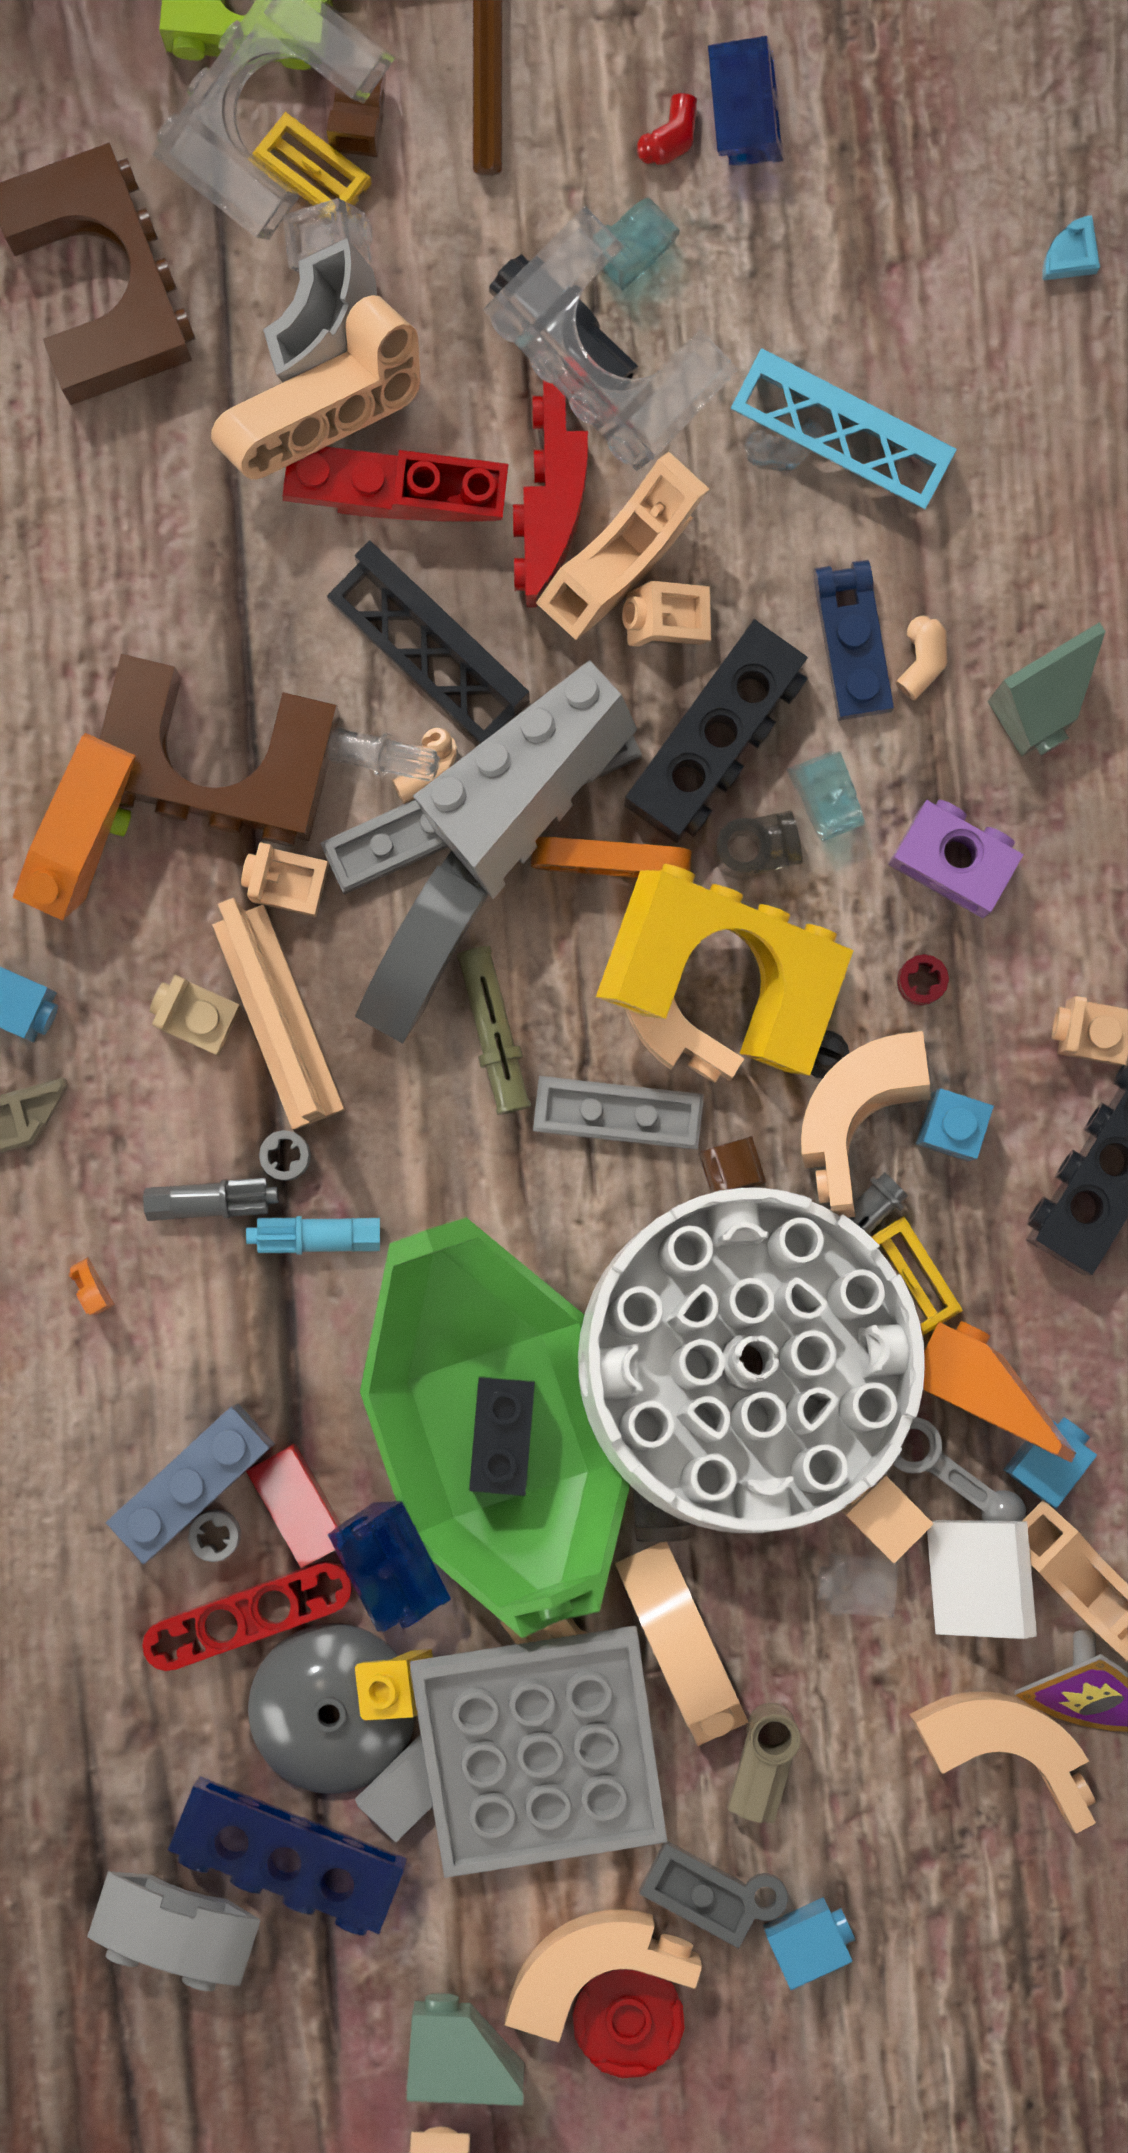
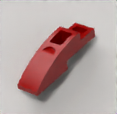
M543 377V396H532L533 429H544V449L534 450V483H545V486H523L524 504H513V537H524L525 558H514L515 591L526 592V608L538 607L536 604L537 600L562 567L576 533L583 505L587 477L588 431H566L565 377Z
M326 446L286 466L282 497L283 501L334 507L337 508L338 514L443 522L500 521L503 518L509 464L399 450L398 455Z

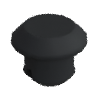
M825 1031L811 1075L823 1079L837 1062L849 1054L848 1044L842 1036L834 1031Z

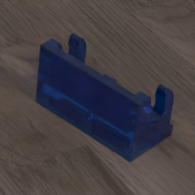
M767 35L708 45L716 143L719 157L728 156V163L732 166L773 161V163L784 161L775 61Z
M402 1501L373 1502L327 1534L377 1632H385L398 1623L402 1629H405L421 1620L440 1605H444L451 1600Z

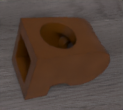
M343 65L340 67L333 109H330L326 129L329 145L339 153L378 158L384 116L385 71Z
M752 1136L698 1153L710 1193L737 1188H752L766 1183Z

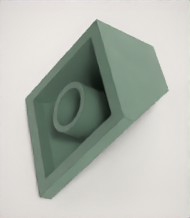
M1100 622L1004 679L987 701L1021 756L1035 748L1042 756L1069 739L1065 730L1078 719L1106 632Z
M446 1993L429 1994L425 1996V2001L414 2002L406 2101L523 2106L524 2061L471 2003H459L458 1996Z

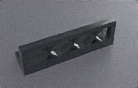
M370 540L354 555L357 565L327 595V599L479 744L514 719L530 702L529 690ZM366 576L381 590L382 611H358L345 597ZM388 598L402 611H388ZM382 620V633L369 621ZM389 620L414 621L421 628V648L398 649L389 641ZM427 635L441 648H428ZM428 657H452L460 665L461 686H437L428 678ZM408 658H421L422 671ZM467 673L480 685L467 686ZM491 694L505 709L483 730L467 715V695ZM447 695H461V708Z

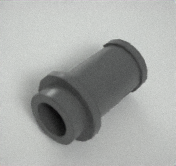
M885 1172L878 1179L874 1176L869 1179L872 1185L854 1202L855 1217L849 1218L868 1235L895 1208L901 1211L904 1208L901 1202L908 1196Z

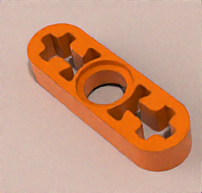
M538 837L535 840L538 847L531 854V867L539 870L638 878L640 870H662L663 864L674 865L690 871L692 857L691 850L681 847L559 837Z

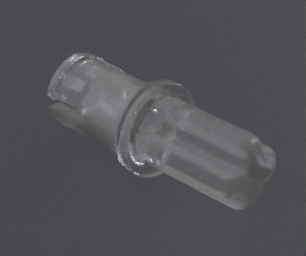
M338 727V730H334L329 743V758L332 762H341L372 769L374 774L379 777L392 773L428 782L434 780L440 765V757L434 749L395 741L393 735L389 733H384L377 737Z

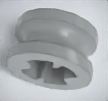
M282 1130L266 1137L260 1147L259 1158L261 1166L267 1174L275 1179L288 1181L297 1179L305 1173L310 1165L311 1152L304 1138L294 1132ZM282 1140L293 1141L290 1146L292 1149L299 1147L300 1160L290 1163V1171H279L277 1168L280 1163L274 1162L272 1164L270 1153L280 1149Z
M218 1509L206 1511L194 1520L189 1529L188 1540L190 1548L196 1556L204 1561L217 1562L224 1560L238 1547L241 1539V1529L235 1517L227 1511ZM212 1520L216 1527L226 1525L229 1529L230 1537L223 1539V1542L228 1544L225 1549L218 1551L214 1544L204 1546L201 1542L200 1534L207 1532V1529L202 1527L206 1521Z

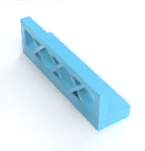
M763 348L760 349L731 406V410L924 510L928 506L957 450ZM759 378H762L783 389L788 407L765 414L748 405L747 402ZM791 394L805 401L794 404ZM816 406L832 414L837 432L814 439L802 432L796 412ZM791 414L795 429L776 418ZM840 419L853 425V427L843 430ZM865 431L880 439L885 457L862 464L851 458L845 437ZM839 439L843 453L825 445V443ZM888 444L902 452L892 455ZM913 456L934 467L921 494L900 483L894 464L895 461ZM888 464L892 479L875 471L873 468Z

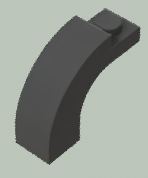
M450 851L442 865L436 867L410 908L382 958L355 1015L356 1018L402 1044L425 1011L457 946L489 897V894L452 851Z

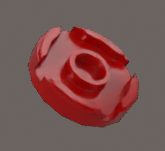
M632 1969L610 1970L592 1978L579 1990L573 2007L574 2037L584 2055L601 2072L619 2078L645 2077L656 2071L657 2067L663 2065L667 2059L670 2060L678 2050L685 2029L683 2003L672 1981Z

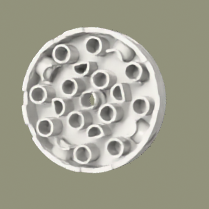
M737 1188L699 1196L676 1206L649 1224L616 1254L593 1290L585 1311L578 1350L579 1383L588 1421L599 1445L619 1474L640 1495L672 1516L696 1526L731 1533H764L803 1526L839 1512L846 1505L857 1499L869 1487H873L888 1471L902 1451L901 1445L909 1431L913 1418L917 1416L924 1383V1343L916 1308L900 1274L896 1275L890 1263L879 1251V1244L861 1227L845 1215L839 1216L829 1209L811 1202L812 1199L806 1196L767 1188ZM746 1345L752 1346L761 1355L763 1366L759 1375L747 1371L743 1363L740 1362V1356Z

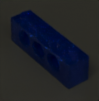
M199 1776L191 1789L168 1851L178 1854L177 1861L189 1869L202 1873H208L210 1868L231 1875L230 1883L244 1891L260 1894L263 1889L283 1896L282 1903L290 1909L307 1915H313L315 1909L336 1917L335 1924L341 1929L360 1936H365L368 1930L380 1934L407 1861L405 1857ZM228 1826L242 1829L248 1837V1847L237 1852L228 1850L221 1843L220 1830ZM281 1847L295 1850L300 1856L301 1867L293 1872L279 1870L272 1861V1852ZM333 1868L344 1869L352 1876L354 1886L347 1892L336 1893L326 1886L324 1874Z

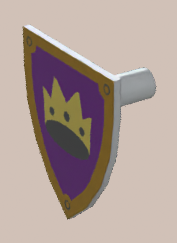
M1079 1630L1074 1633L1073 1666L1015 1690V1696L1055 1718L1085 1727L1128 1732V1673L1103 1655L1096 1656V1635L1092 1631Z

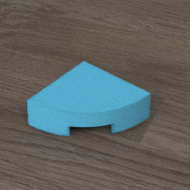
M1092 215L1072 221L1053 240L1044 259L1043 281L1097 274L1100 265Z

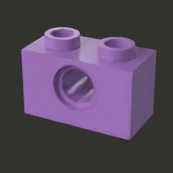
M926 800L917 812L888 865L981 918L986 917L992 912L1024 854L1013 849L1015 841L1003 832L991 827H986L983 832L965 822L967 814L957 806L944 800H938L936 805ZM950 842L964 844L971 854L969 867L956 868L950 865L945 858V845Z

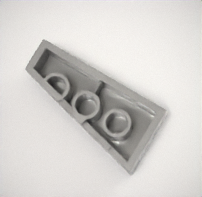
M589 660L414 794L413 797L434 831L489 896L494 899L506 885L503 878L518 861L524 864L538 847L535 840L554 818L558 821L563 818L573 806L571 798L586 781L593 782L635 733L637 727L622 694Z

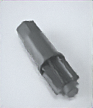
M266 1178L229 1181L223 1179L220 1183L145 1188L143 1194L144 1214L147 1221L211 1216L230 1218L231 1216L268 1214L269 1204L279 1203L278 1187H268Z

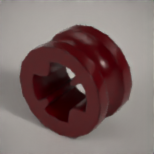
M922 954L912 957L902 965L898 971L896 982L898 991L903 999L911 1004L924 1006L933 1003L943 996L948 988L949 975L947 968L941 960L935 956ZM919 965L929 967L930 970L927 974L930 975L934 972L937 978V984L930 986L927 989L926 995L917 994L915 991L918 986L916 985L911 988L908 982V976L917 973Z

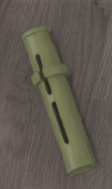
M482 946L458 953L457 959L460 961L470 1008L483 1053L478 1056L480 1067L487 1068L497 1107V1115H503L529 1108L531 1103L527 1097L518 1061L523 1058L520 1046L514 1045L504 999L491 956V946ZM481 982L483 983V987H484V991H485V995H486V999H487V1003H488V1007H489V1011H490L492 1023H491V1020H490V1016H489V1012H488V1008H487L486 1000H485V997H484V993H483V989H482ZM495 1037L497 1038L499 1049L497 1048ZM502 1065L504 1066V1070H505V1074H506L507 1080L505 1079V1075H504V1071H503Z

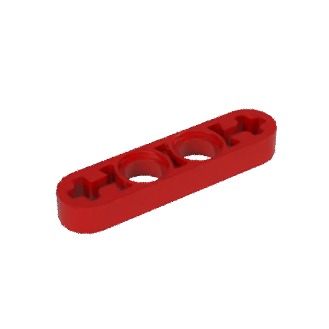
M330 1560L318 1562L168 1616L154 1623L144 1635L142 1643L143 1655L148 1663L158 1670H177L330 1615L342 1609L350 1599L353 1590L352 1576L348 1569L338 1562ZM327 1572L331 1580L340 1578L343 1586L335 1593L336 1601L328 1602L325 1595H317L306 1601L311 1611L301 1613L300 1596L291 1582L301 1580V1590L305 1591L319 1583V1573ZM276 1590L287 1596L291 1607L287 1618L282 1621L273 1622L262 1616L259 1609V1601L264 1593ZM215 1610H227L235 1616L238 1628L235 1636L231 1639L220 1641L209 1634L206 1622L210 1613ZM195 1618L196 1635L205 1647L204 1650L196 1651V1640H192L182 1644L176 1650L177 1658L171 1659L167 1651L157 1652L155 1644L162 1639L161 1630L168 1629L171 1637L180 1636L192 1629L186 1620Z

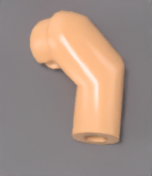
M927 616L916 617L907 628V636L910 637L911 643L915 644L916 660L895 682L897 687L912 700H916L947 665L946 630L937 619H930Z

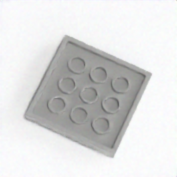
M636 1626L410 1661L444 1878L667 1842Z

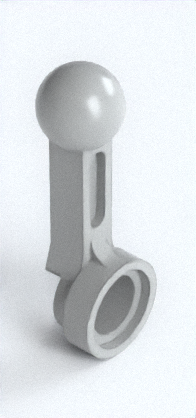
M913 1418L909 1429H918L927 1436L930 1444L929 1452L924 1459L918 1462H909L899 1454L893 1462L896 1468L907 1473H921L924 1471L932 1473L981 1510L983 1521H1023L1026 1518L1025 1504L1017 1494L1007 1490L994 1492L942 1452L941 1437L934 1425L925 1419Z

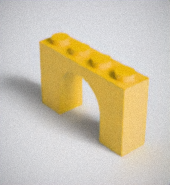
M663 864L662 870H640L596 997L642 1016L666 1019L691 952L707 936L720 930H728L739 936L750 947L757 960L761 978L759 998L739 1054L787 1073L810 1076L854 950L835 943L837 934L831 930L813 924H806L805 928L802 929L788 923L791 915L781 909L759 904L756 910L742 904L743 894L717 884H712L710 890L693 883L695 874L683 868Z

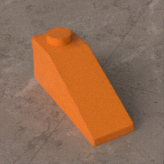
M87 733L81 736L28 850L12 898L62 921L86 900L136 755Z
M960 1321L956 1330L938 1322L924 1351L923 1390L1072 1463L1076 1455L1075 1450L1005 1357L987 1345L991 1335L963 1321Z

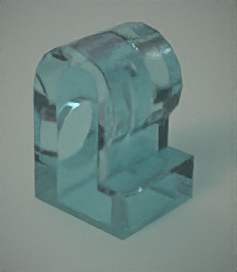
M650 197L645 198L631 207L614 225L610 226L607 224L591 237L590 256L623 291L656 262L655 260L674 243L680 230Z
M829 751L786 769L794 788L798 789L811 824L821 841H827L865 824L863 813L856 797V790L840 751Z

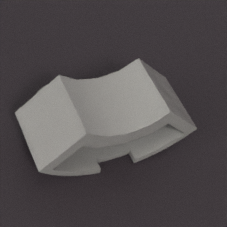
M348 238L299 261L300 281L294 300L279 319L263 329L276 375L282 382L347 352L345 326L350 310L364 297L377 296L374 271Z
M108 1871L87 1937L107 1948L105 1956L114 1963L129 1967H136L139 1963L159 1970L183 1976L182 1982L192 1988L202 1991H214L216 1983L240 1986L261 1920L228 1899L191 1892L166 1883L153 1875Z

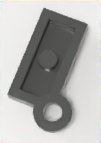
M669 1841L662 1844L639 1888L640 1895L737 1948H740L755 1918L762 1921L773 1920L784 1912L788 1903L787 1890L777 1876L761 1873L751 1877L745 1884L741 1880ZM762 1887L772 1888L776 1893L774 1903L768 1907L759 1906L755 1902V1893Z

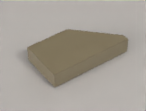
M59 1078L0 1095V1154L36 1144L68 1088L65 1078Z

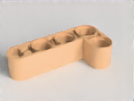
M371 295L364 297L350 310L345 326L347 352L228 409L215 421L211 432L213 444L247 478L257 480L266 477L404 408L414 399L420 388L421 380L418 334L416 329L380 296Z

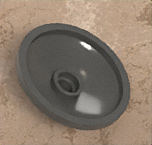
M324 1623L309 1626L296 1631L278 1643L257 1670L248 1702L251 1733L260 1754L267 1764L293 1785L318 1793H346L368 1786L406 1749L413 1732L416 1716L363 1720L360 1716L355 1666L366 1661L390 1660L399 1656L397 1652L374 1633L361 1627L343 1623ZM326 1704L334 1705L340 1712V1719L332 1724L325 1723L320 1718L319 1709Z

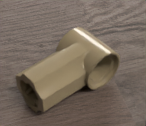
M765 1703L754 1709L748 1718L747 1736L727 1809L744 1819L759 1823H775L792 1758L800 1747L801 1736L793 1714L786 1707L779 1703ZM780 1722L788 1727L786 1738L776 1745H767L761 1742L758 1734L765 1724Z

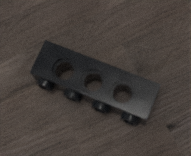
M754 619L625 796L624 806L675 843H678L685 832L695 837L713 811L705 805L717 788L725 793L729 790L745 767L737 761L749 743L757 749L760 747L776 724V721L769 716L782 699L790 705L808 680V677L801 673L808 657ZM743 680H757L764 686L767 697L758 703L746 702L739 696L737 685ZM714 723L726 724L732 729L735 741L727 747H715L707 741L705 729ZM682 767H692L701 774L703 785L694 792H684L674 784L672 779L673 773Z
M1128 1058L1126 1065L1121 1066L1113 1080V1084L1118 1086L1119 1089L1108 1106L1101 1102L1086 1123L1084 1131L1091 1135L1082 1150L1078 1153L1072 1149L1060 1165L1055 1178L1062 1182L1051 1200L1045 1196L1042 1197L1026 1225L1033 1228L1026 1241L1081 1275L1094 1274L1128 1218ZM1107 1145L1117 1147L1124 1157V1166L1116 1176H1111L1104 1172L1100 1165V1153ZM1079 1192H1085L1090 1195L1096 1207L1093 1218L1085 1224L1077 1221L1070 1209L1073 1197Z

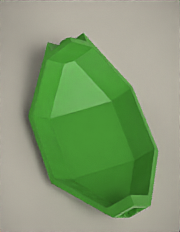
M465 1217L389 1243L360 1394L409 1541L516 1634L524 1638L560 1620L600 1612L630 1484L615 1469L599 1445L588 1421L579 1383L578 1350L584 1314ZM479 1376L535 1381L526 1496L469 1491Z

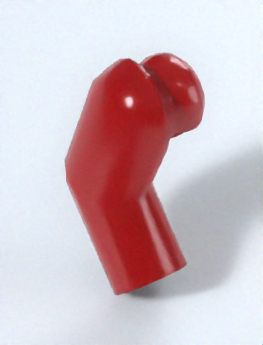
M686 93L673 94L671 96L669 122L653 130L652 133H645L640 136L637 142V154L643 163L668 164L689 151L693 144L698 100L694 95Z

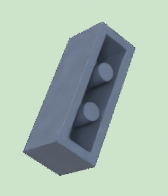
M239 1403L233 1405L105 1523L144 1565L265 1455L275 1443Z

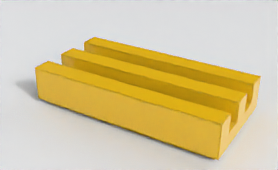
M287 112L282 115L252 153L255 162L338 225L345 218L347 209L349 207L353 208L358 202L359 194L362 191L366 192L372 184L371 177ZM286 132L352 181L351 184L346 188L282 139V136ZM275 149L339 199L336 202L332 201L272 155L270 151Z
M904 1216L871 1236L879 1245L881 1244L927 1320L920 1323L922 1336L935 1329L938 1322L944 1323L963 1311ZM900 1233L946 1308L937 1313L892 1241L891 1237Z

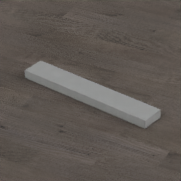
M633 735L595 779L642 758L641 751ZM415 799L320 843L344 895L448 847L431 827Z

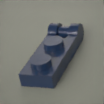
M869 560L851 562V568L832 571L831 566L814 568V585L838 721L892 712L894 705ZM854 589L856 604L838 607L836 592Z

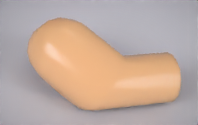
M433 728L427 731L422 738L423 747L418 768L392 780L403 805L414 800V794L454 765L457 756V746L447 730Z

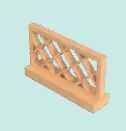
M234 898L219 903L218 906L224 920L212 924L292 1130L345 1111L266 907L263 904L245 911Z

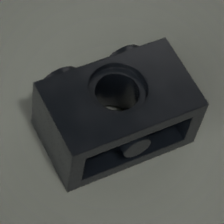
M478 1377L469 1491L526 1496L535 1388L534 1380Z

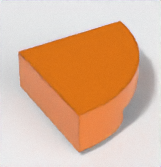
M89 1257L70 1267L69 1276L79 1288L76 1295L86 1314L97 1315L115 1305Z

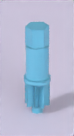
M296 1216V1218H257V1228H246V1244H257L258 1253H296L297 1255H302V1252L380 1251V1218L302 1219V1216Z

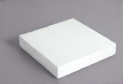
M932 1521L934 1524L927 1530L935 1633L940 1635L1017 1639L1037 1636L1027 1521Z

